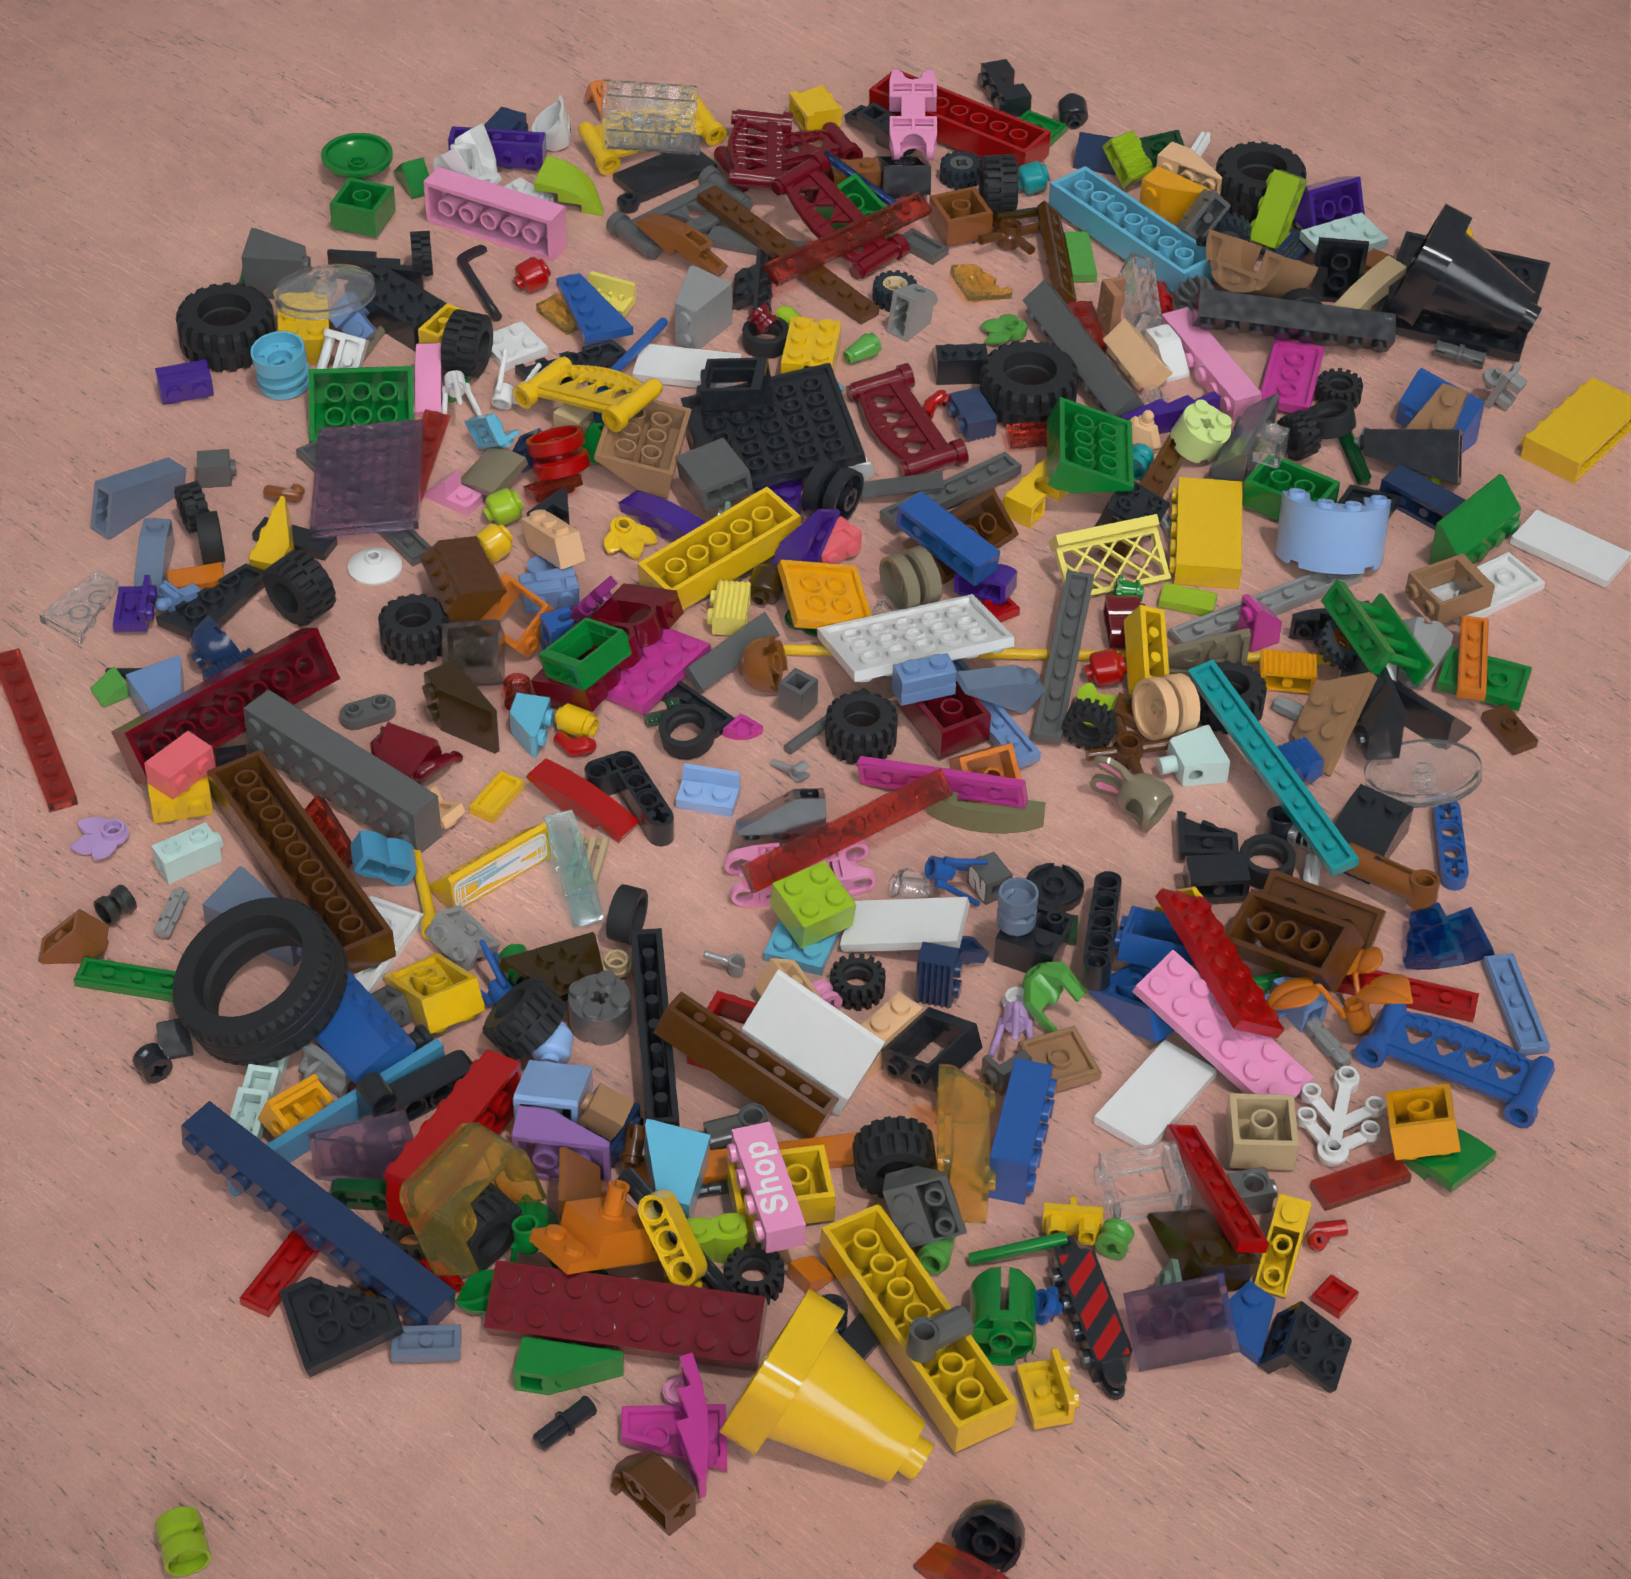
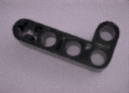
M619 751L594 759L585 765V780L595 785L608 796L619 793L631 814L639 820L638 825L651 844L663 847L673 842V812L634 753Z
M456 1050L389 1085L377 1072L366 1074L356 1085L358 1110L376 1134L386 1135L436 1109L442 1099H446L453 1091L455 1083L459 1079H463L468 1073L473 1061L463 1050Z

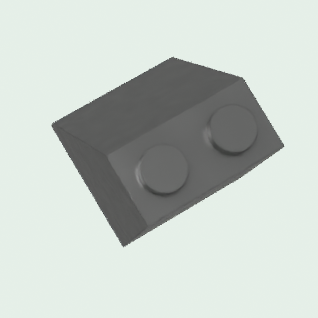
M257 228L250 229L241 257L245 286H252L258 292L261 291L267 299L277 300V296L308 294V292H312L313 277L309 276L311 258L306 254V246Z

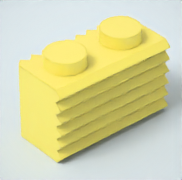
M720 579L717 584V590H711L710 606H714V608H708L707 625H712V634L731 636L747 624L751 603V583L749 581L745 583L744 581L734 582L732 580L723 581Z

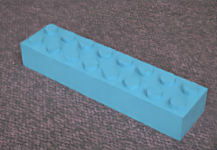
M1084 166L1050 183L1049 204L1062 217L1081 230L1089 231L1091 237L1155 281L1159 280L1160 284L1161 281H1164L1167 289L1174 293L1175 289L1180 288L1179 282L1184 283L1187 280V276L1193 279L1198 274L1201 277L1208 278L1210 282L1215 281L1211 274L1210 262L1206 259V247L1197 246L1194 238L1088 167Z

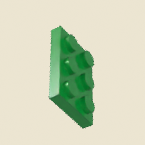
M1450 646L1436 690L1456 695L1458 648ZM1488 656L1485 701L1481 702L1497 706L1506 704L1510 709L1519 711L1532 667Z

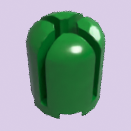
M1001 1266L991 1267L977 1275L970 1287L969 1313L975 1326L974 1332L971 1335L992 1365H1015L1017 1358L1025 1356L1030 1351L1032 1355L1037 1345L1036 1287L1031 1278L1020 1269L1009 1267L1006 1310H1000ZM1005 1335V1341L998 1340V1336Z

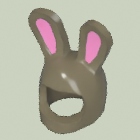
M1095 757L1093 764L1113 776L1095 774L1090 781L1091 788L1099 793L1116 796L1122 811L1135 819L1140 828L1148 833L1169 809L1174 799L1171 788L1161 779L1151 774L1131 773L1123 764L1112 757Z

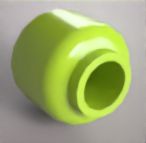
M507 487L486 497L487 506L483 508L489 523L495 521L497 525L502 524L503 526L519 520L522 516L521 511L524 510L516 490L511 491Z

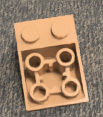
M1171 142L1158 154L1156 167L1160 166L1220 195L1222 177L1193 149Z

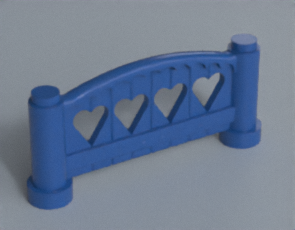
M1385 1004L1368 1035L1360 1039L1354 1050L1355 1057L1364 1066L1378 1068L1383 1065L1387 1056L1507 1103L1503 1111L1504 1117L1510 1124L1519 1128H1528L1533 1125L1538 1115L1537 1106L1555 1072L1554 1062L1547 1056H1539L1534 1060H1530L1501 1041L1473 1028L1442 1018L1409 1012L1406 1010V1004ZM1406 1028H1414L1419 1033H1427L1430 1037L1412 1044L1409 1042ZM1442 1039L1447 1044L1457 1045L1460 1049L1444 1056L1440 1055L1435 1040ZM1472 1051L1477 1056L1487 1057L1489 1061L1475 1067H1470L1465 1052ZM1495 1063H1503L1507 1068L1517 1069L1519 1073L1505 1079H1500Z

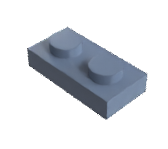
M461 1324L402 1326L405 1333L392 1339V1363L461 1361Z

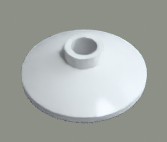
M372 547L355 553L348 561L347 569L349 576L357 583L378 586L387 584L399 576L402 571V561L399 555L390 549Z

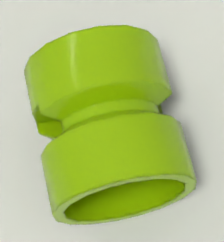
M187 1506L177 1507L166 1511L158 1517L154 1527L158 1543L162 1545L161 1556L165 1571L172 1576L182 1577L195 1574L204 1569L211 1561V1553L207 1538L204 1535L205 1528L199 1510Z

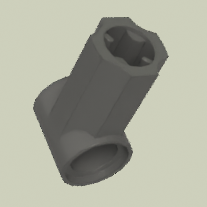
M748 1103L737 1114L703 1122L705 1134L711 1135L710 1149L714 1150L732 1143V1129L768 1122L767 1110L761 1104Z
M957 1305L932 1318L919 1317L913 1320L909 1327L906 1343L908 1357L918 1363L929 1362L935 1357L938 1350L972 1334L975 1326L972 1322L971 1314L964 1306L960 1307Z

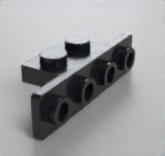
M762 249L757 250L755 265L749 268H742L735 273L733 305L737 311L753 304V310H756L761 305L767 303L769 311L772 313L771 299L773 298L772 284L774 283L773 269L775 265L771 256L766 255Z

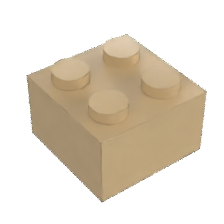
M1229 1093L1225 1115L1229 1167L1241 1169L1265 1167L1266 1169L1294 1170L1299 1149L1294 1095Z

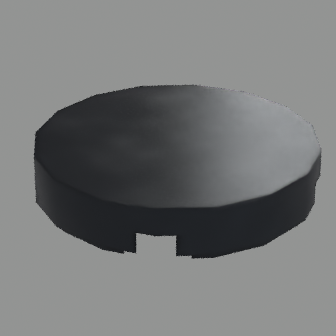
M1045 863L1036 866L1026 877L1038 888V904L1063 912L1071 911L1081 903L1084 896V880L1076 870L1062 864V867L1054 866V863Z

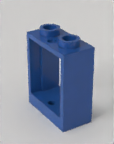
M1131 906L1129 915L1122 916L1120 929L1117 930L1114 948H1119L1117 960L1155 968L1174 950L1193 967L1194 961L1164 912Z

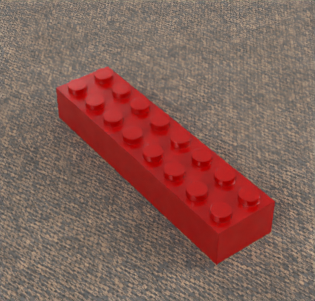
M892 71L869 89V105L876 103L889 111V87ZM903 72V75L909 79H918V77ZM937 85L936 112H925V116H937V142L953 147L958 151L972 152V155L976 154L981 159L983 155L1013 154L1017 162V168L1032 161L1042 162L1049 156L1051 131ZM891 112L895 116H901V112Z

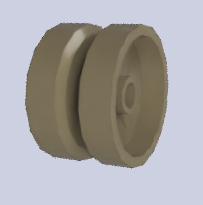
M919 545L904 550L902 554L895 553L881 559L879 564L881 585L889 604L895 611L940 600L942 596L941 577L932 555L926 548Z

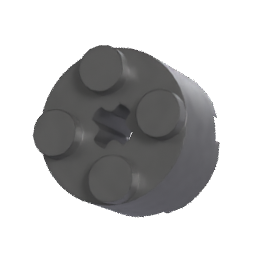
M607 970L601 971L599 974L583 977L570 985L568 995L569 1024L576 1038L585 1043L586 1040L595 1041L596 1045L604 1046L616 1043L625 1037L632 1021L631 993L628 986L621 979L617 978L615 973Z

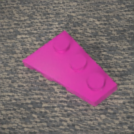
M706 1404L709 1425V1467L727 1472V1437L719 1433L726 1421V1404ZM678 1405L622 1406V1444L684 1460L676 1441V1421L682 1420Z

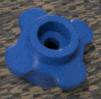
M1049 1286L1047 1290L1039 1289L1036 1291V1321L1040 1325H1046L1050 1318L1058 1316L1062 1312L1063 1305L1058 1299L1059 1291L1055 1286Z

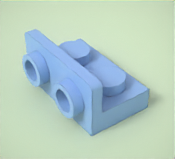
M685 763L682 768V782L675 799L676 808L733 817L740 796V773Z

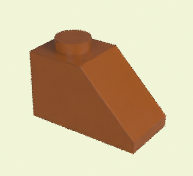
M78 909L42 938L38 961L42 964H79L84 957L94 958L97 955H102L109 944L107 939L109 925Z

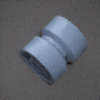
M1016 877L1010 878L1000 885L996 922L998 927L1009 935H1026L1035 927L1039 891L1032 881Z

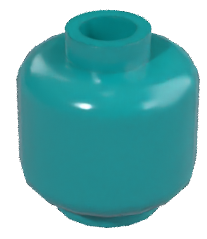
M1032 161L1018 167L1019 190H1023L1026 195H1032L1047 188L1050 176L1045 164H1041L1039 161Z

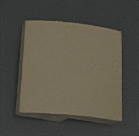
M488 448L461 477V484L488 496L507 487L528 465L526 457L502 448Z

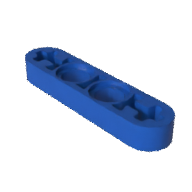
M1440 798L1435 802L1432 813L1438 872L1441 885L1448 890L1456 891L1466 886L1469 873L1461 807L1454 799ZM1445 811L1450 815L1448 819H1445ZM1451 830L1456 835L1447 836L1443 834L1441 831ZM1453 851L1459 856L1455 858L1448 857L1444 852ZM1451 869H1455V877L1450 873Z

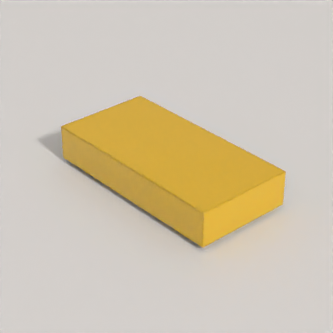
M500 770L468 806L469 814L494 824L525 789V780Z

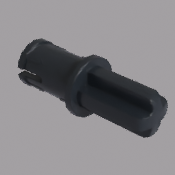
M584 1395L564 1412H556L555 1418L533 1434L532 1439L536 1447L546 1451L566 1435H574L575 1429L597 1414L596 1406L589 1397Z

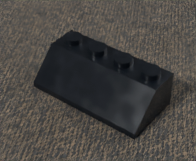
M1358 656L1341 670L1340 678L1370 671L1360 656ZM1385 666L1379 675L1373 673L1378 678L1352 731L1356 736L1357 748L1362 750L1366 761L1400 758L1406 710Z

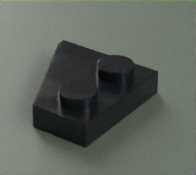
M1177 811L1178 860H1185V856L1239 854L1238 833L1226 828H1219L1206 820H1203L1201 824L1187 819V813Z

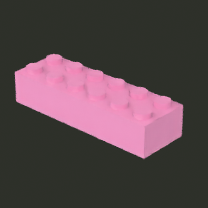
M438 167L424 180L427 222L552 262L567 247L566 206L442 167Z

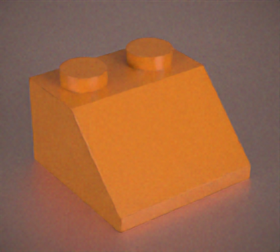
M1012 743L999 744L948 759L950 769L1022 779ZM964 800V802L991 804L978 801Z

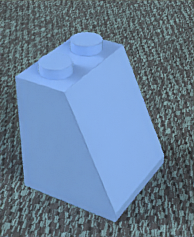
M529 1060L514 1093V1119L516 1118L518 1106H536L551 1109L584 1127L577 1122L582 1112L578 1106L587 1091L592 1093V1067L579 1064L570 1065Z

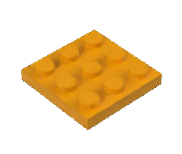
M780 560L777 568L794 627L817 629L872 616L857 566Z

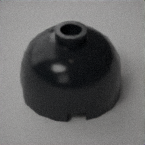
M986 1499L974 1502L960 1514L952 1530V1538L954 1537L956 1543L955 1551L957 1556L967 1566L979 1572L988 1573V1568L993 1570L1000 1569L999 1573L1007 1572L1016 1565L1024 1548V1524L1019 1514L1010 1505L1000 1500Z

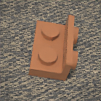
M1124 276L1103 279L1101 282L1095 321L1106 335L1121 322V310L1125 302L1126 279Z

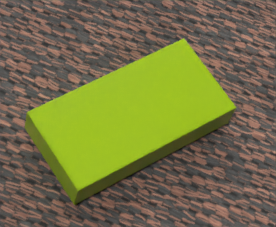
M1164 582L1158 607L1203 616L1214 612L1218 593Z

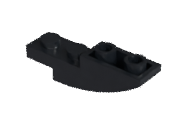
M872 103L869 106L860 105L844 115L847 124L874 135L876 144L890 150L889 125L890 116H895L893 113L876 103ZM916 149L906 150L903 156L911 155Z

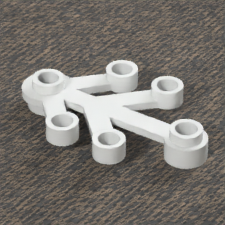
M1343 1066L1335 1072L1333 1087L1338 1093L1334 1111L1320 1097L1321 1088L1319 1085L1306 1083L1302 1088L1301 1099L1305 1103L1310 1104L1312 1108L1301 1107L1297 1112L1296 1121L1318 1143L1317 1155L1321 1163L1327 1167L1341 1166L1348 1159L1349 1150L1366 1142H1375L1380 1134V1125L1375 1121L1368 1120L1382 1116L1385 1102L1380 1097L1371 1096L1367 1098L1364 1107L1347 1114L1350 1094L1357 1091L1360 1081L1357 1070L1351 1066ZM1317 1113L1331 1128L1329 1135L1315 1122ZM1362 1123L1360 1132L1342 1139L1343 1131Z

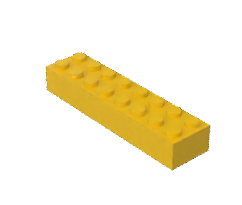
M876 1204L821 1227L820 1254L859 1312H861L954 1453L1014 1427L1018 1401L971 1334L938 1350L935 1357L929 1362L918 1363L908 1357L906 1343L911 1322L919 1317L932 1318L952 1307L882 1206Z

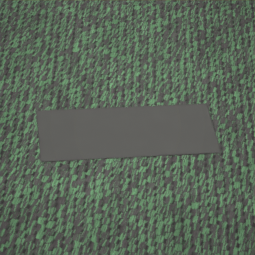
M941 471L865 481L861 499L944 488L943 473Z

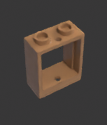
M1462 553L1409 572L1405 594L1431 621L1434 620L1443 624L1460 618L1461 615L1465 616L1490 607L1495 586ZM1454 581L1465 594L1441 602L1430 589Z

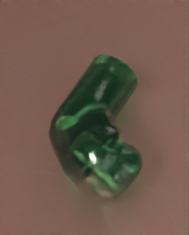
M668 698L665 701L666 709L644 714L646 727L658 726L660 719L668 710L681 705L680 698Z

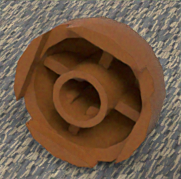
M775 635L752 640L746 645L741 659L738 661L739 674L744 676L745 681L750 687L760 692L778 691V683L782 680L783 671L788 670L783 644L780 640H774L777 637Z

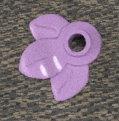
M90 817L78 820V826L84 835L72 843L70 849L80 855L92 854L94 860L107 858L116 851L118 845L128 839L129 829L119 819L107 820L103 817Z

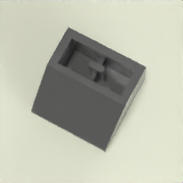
M914 1166L885 1174L882 1191L894 1225L910 1248L967 1233L947 1172Z

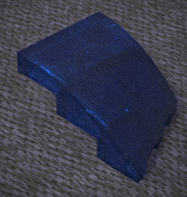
M1437 902L1429 907L1410 912V930L1407 933L1406 957L1403 959L1406 969L1433 970L1461 966L1483 960L1484 956L1495 955L1493 947L1472 907L1446 916L1440 903Z

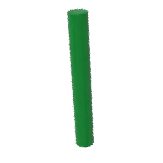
M1066 1231L979 1250L968 1253L971 1266L1054 1248V1246L1067 1245L1068 1239Z

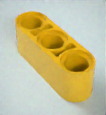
M660 1189L642 1198L638 1204L639 1217L670 1281L673 1284L689 1286L701 1279L707 1271V1261L676 1196L669 1190ZM654 1200H657L662 1205V1214H659L654 1209ZM668 1231L676 1235L677 1245H674L669 1240ZM683 1262L691 1266L692 1276L686 1274L683 1270Z

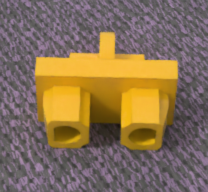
M1070 1195L1069 1204L1044 1202L1041 1233L1050 1235L1066 1231V1235L1078 1236V1241L1081 1244L1094 1245L1101 1234L1104 1207L1077 1205V1196Z

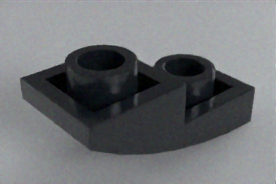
M1326 608L1310 609L1292 614L1289 638L1313 641L1316 632L1323 629L1325 624L1332 620L1331 615Z

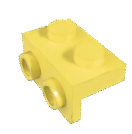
M594 271L588 274L589 283L625 318L636 304L635 283Z

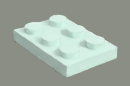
M1363 213L1301 230L1299 238L1313 253L1316 252L1319 237L1369 241L1368 252L1373 248L1387 247L1389 240Z

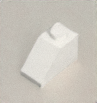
M1165 324L1146 329L1145 339L1173 372L1165 381L1168 383L1189 377L1190 372L1180 337L1170 325Z

